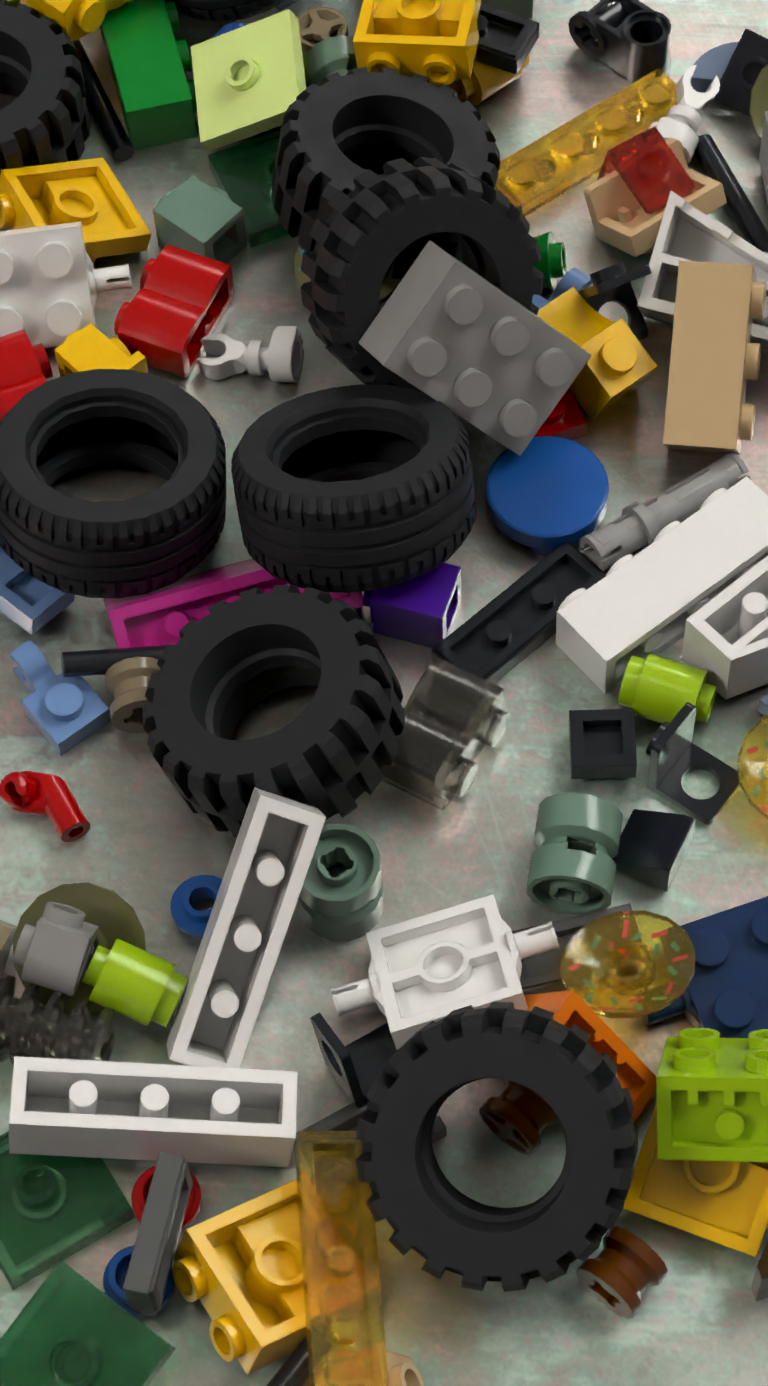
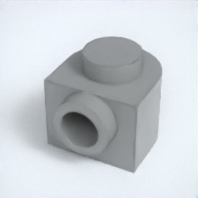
M47 902L43 916L37 921L36 927L25 924L19 937L13 963L23 966L21 980L74 997L83 978L99 926L84 922L86 914L75 907L57 902Z

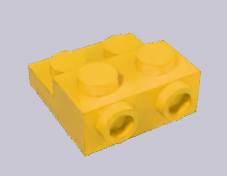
M363 0L353 38L357 67H367L368 72H380L382 67L398 69V74L410 77L413 76V73L429 77V83L435 86L450 85L455 79H470L479 41L477 19L482 0Z
M103 157L1 170L0 229L14 230L81 222L85 251L93 265L96 258L147 251L152 233Z
M656 1102L634 1167V1175L623 1209L757 1257L768 1226V1163L658 1160Z
M303 1177L186 1229L175 1252V1262L172 1267L173 1279L182 1297L188 1302H194L199 1299L213 1320L210 1323L209 1332L217 1353L227 1362L237 1359L247 1375L292 1354L310 1330L316 1332L371 1305L379 1291Z

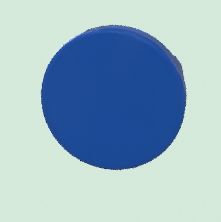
M533 437L521 456L507 448L493 462L486 481L487 512L495 525L506 536L518 543L530 546L536 554L546 557L561 544L579 542L582 537L591 534L598 527L607 510L608 477L600 460L583 445L562 437Z

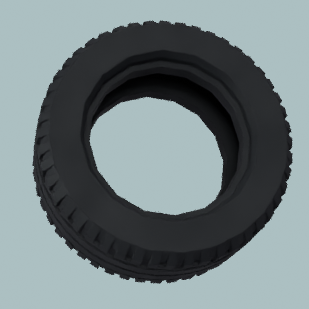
M94 369L70 373L45 382L24 395L0 421V543L6 549L9 557L18 566L39 581L62 592L88 598H125L142 595L174 583L197 567L214 549L224 528L226 516L225 442L221 436L220 427L209 411L178 385L155 375L127 369ZM126 464L155 472L167 480L166 483L155 491L125 501L90 502L60 494L50 487L64 475L94 465Z
M359 384L332 387L304 394L281 403L261 415L246 430L233 453L231 473L243 543L247 552L254 561L273 577L299 588L305 589L307 587L324 592L352 593L378 590L408 582L431 572L450 559L471 532L476 519L475 487L468 432L461 420L448 406L414 389L392 385Z

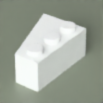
M670 190L649 263L652 273L645 277L637 304L639 310L644 317L673 324L679 260L753 265L757 274L756 282H766V300L763 319H752L750 343H760L761 348L768 349V253L762 252L736 235L733 230L719 221L716 222Z
M768 555L686 619L681 659L688 665L709 670L707 683L717 686V692L725 700L768 684Z

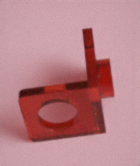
M655 126L607 150L597 178L599 180L612 171L617 170L647 214H653L666 207L670 190L684 198L692 194L695 188V183Z

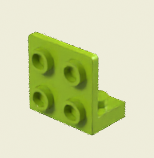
M688 1028L679 1031L678 1037L666 1038L656 1075L658 1160L768 1163V1029L752 1031L748 1034V1038H720V1032L714 1029Z

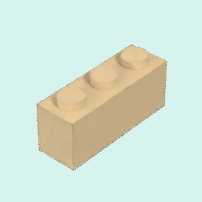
M679 260L663 445L668 450L721 454L734 452L740 455L741 441H752L755 404H745L747 379L758 380L761 344L750 343L752 319H763L766 300V282H756L757 274L753 265Z

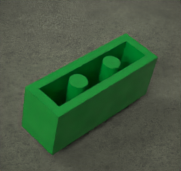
M131 0L119 8L108 11L99 27L126 129L134 150L197 137L194 114H197L194 79L187 81L185 73L192 72L191 60L186 40L175 41L174 34L180 33L181 30L174 0Z

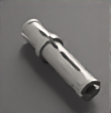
M729 452L721 459L665 490L651 500L640 505L638 502L631 503L622 510V516L580 539L581 548L592 547L582 552L583 555L602 571H605L623 556L643 547L645 549L654 542L658 533L665 526L674 521L682 523L700 510L704 501L720 488L728 490L746 476L751 480V477L748 475L740 479L738 478L740 475L749 472L746 464L737 454Z

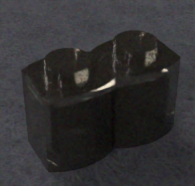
M436 657L419 679L404 707L405 727L401 736H396L400 743L396 757L391 766L383 765L380 771L384 776L382 781L443 811L454 795L463 798L467 794L478 772L479 765L474 762V759L486 745L490 747L497 745L506 730L510 714L505 711L503 688Z

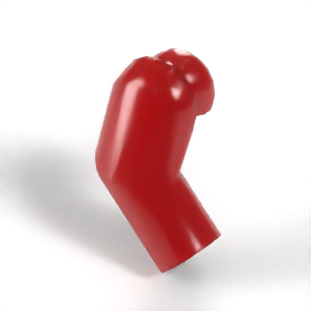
M23 771L11 772L2 779L0 783V798L5 805L21 813L49 817L62 841H75L89 831L91 826L68 784L61 777L39 772Z

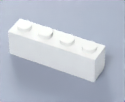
M747 476L728 490L720 488L713 492L704 501L700 510L682 523L679 521L671 522L658 533L654 542L635 556L632 554L623 556L613 564L606 577L587 590L580 588L567 596L557 611L556 645L604 694L622 682L632 655L644 659L649 654L658 656L684 637L685 623L689 616L768 555V496Z
M254 787L166 1042L169 1060L188 1066L240 1068L326 820V816L318 808Z
M14 1056L9 1113V1153L157 1161L161 1151L184 1156L185 1161L190 1163L289 1167L296 1139L298 1071Z

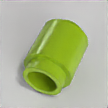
M649 654L646 659L632 655L622 680L618 704L634 709V716L663 724L664 722L670 723L682 707L689 702L697 707L695 722L697 720L707 723L714 705L717 686L707 683L709 670Z
M116 938L111 950L98 945L82 983L94 987L89 1001L147 1027L150 1021L166 1027L188 977L173 971L176 964Z

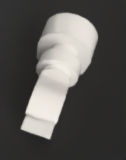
M696 65L687 68L676 85L677 105H673L670 108L667 117H661L658 122H653L648 128L642 142L645 144L643 147L644 151L652 149L669 138H674L681 141L687 164L691 161L699 141L696 133L702 120L699 113L702 109L709 106L719 92L720 82L717 75L709 85L706 93H700L693 89L690 82Z
M277 326L273 330L269 346H266L263 340H251L247 346L245 343L221 333L209 334L201 339L206 354H222L221 357L214 359L197 358L202 374L208 379L221 380L243 373L248 370L249 375L263 376L265 370H268L272 382L297 383L300 379L305 351L302 348L303 338H301V331L298 330L297 326Z

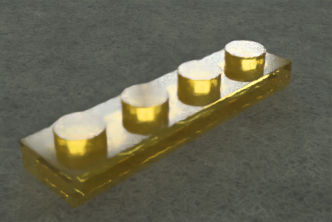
M660 68L649 73L500 161L499 176L495 189L510 199L509 203L519 209L524 216L529 215L644 146L645 144L642 142L651 124L658 122L661 117H667L670 108L673 105H677L675 91L677 84Z
M298 1131L295 1141L310 1386H389L376 1225L366 1204L372 1195L369 1182H359L356 1159L362 1153V1141L356 1139L357 1131Z

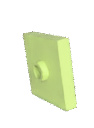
M290 9L191 46L200 143L209 151L281 126L289 105L296 101V97L306 89L299 21Z

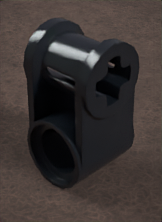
M600 0L589 11H579L569 19V32L579 49L586 55L597 58L614 69L629 82L636 85L649 86L663 81L668 76L671 67L672 26L664 14L651 9L639 0Z

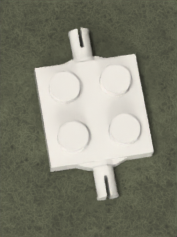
M81 222L0 231V337L24 329L32 346L42 343L44 348L60 346L72 332L82 330L90 323L97 328L94 307L98 292L126 288L132 289L129 264L94 269V265L85 251Z
M494 894L367 932L366 937L372 957L368 970L369 978L336 988L332 987L330 990L338 1016L377 1004L379 1010L387 1017L396 1049H400L418 1030L431 1021L436 1022L447 1017L451 1011L472 1005L474 1009L489 1007L492 1002H514V1009L529 1010L520 983L521 960L555 949L559 950L560 947L552 921L513 934L511 928L501 919Z

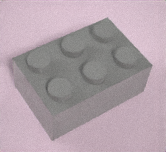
M430 240L358 342L383 366L436 401L442 402L451 411L519 456H521L592 356L563 333Z

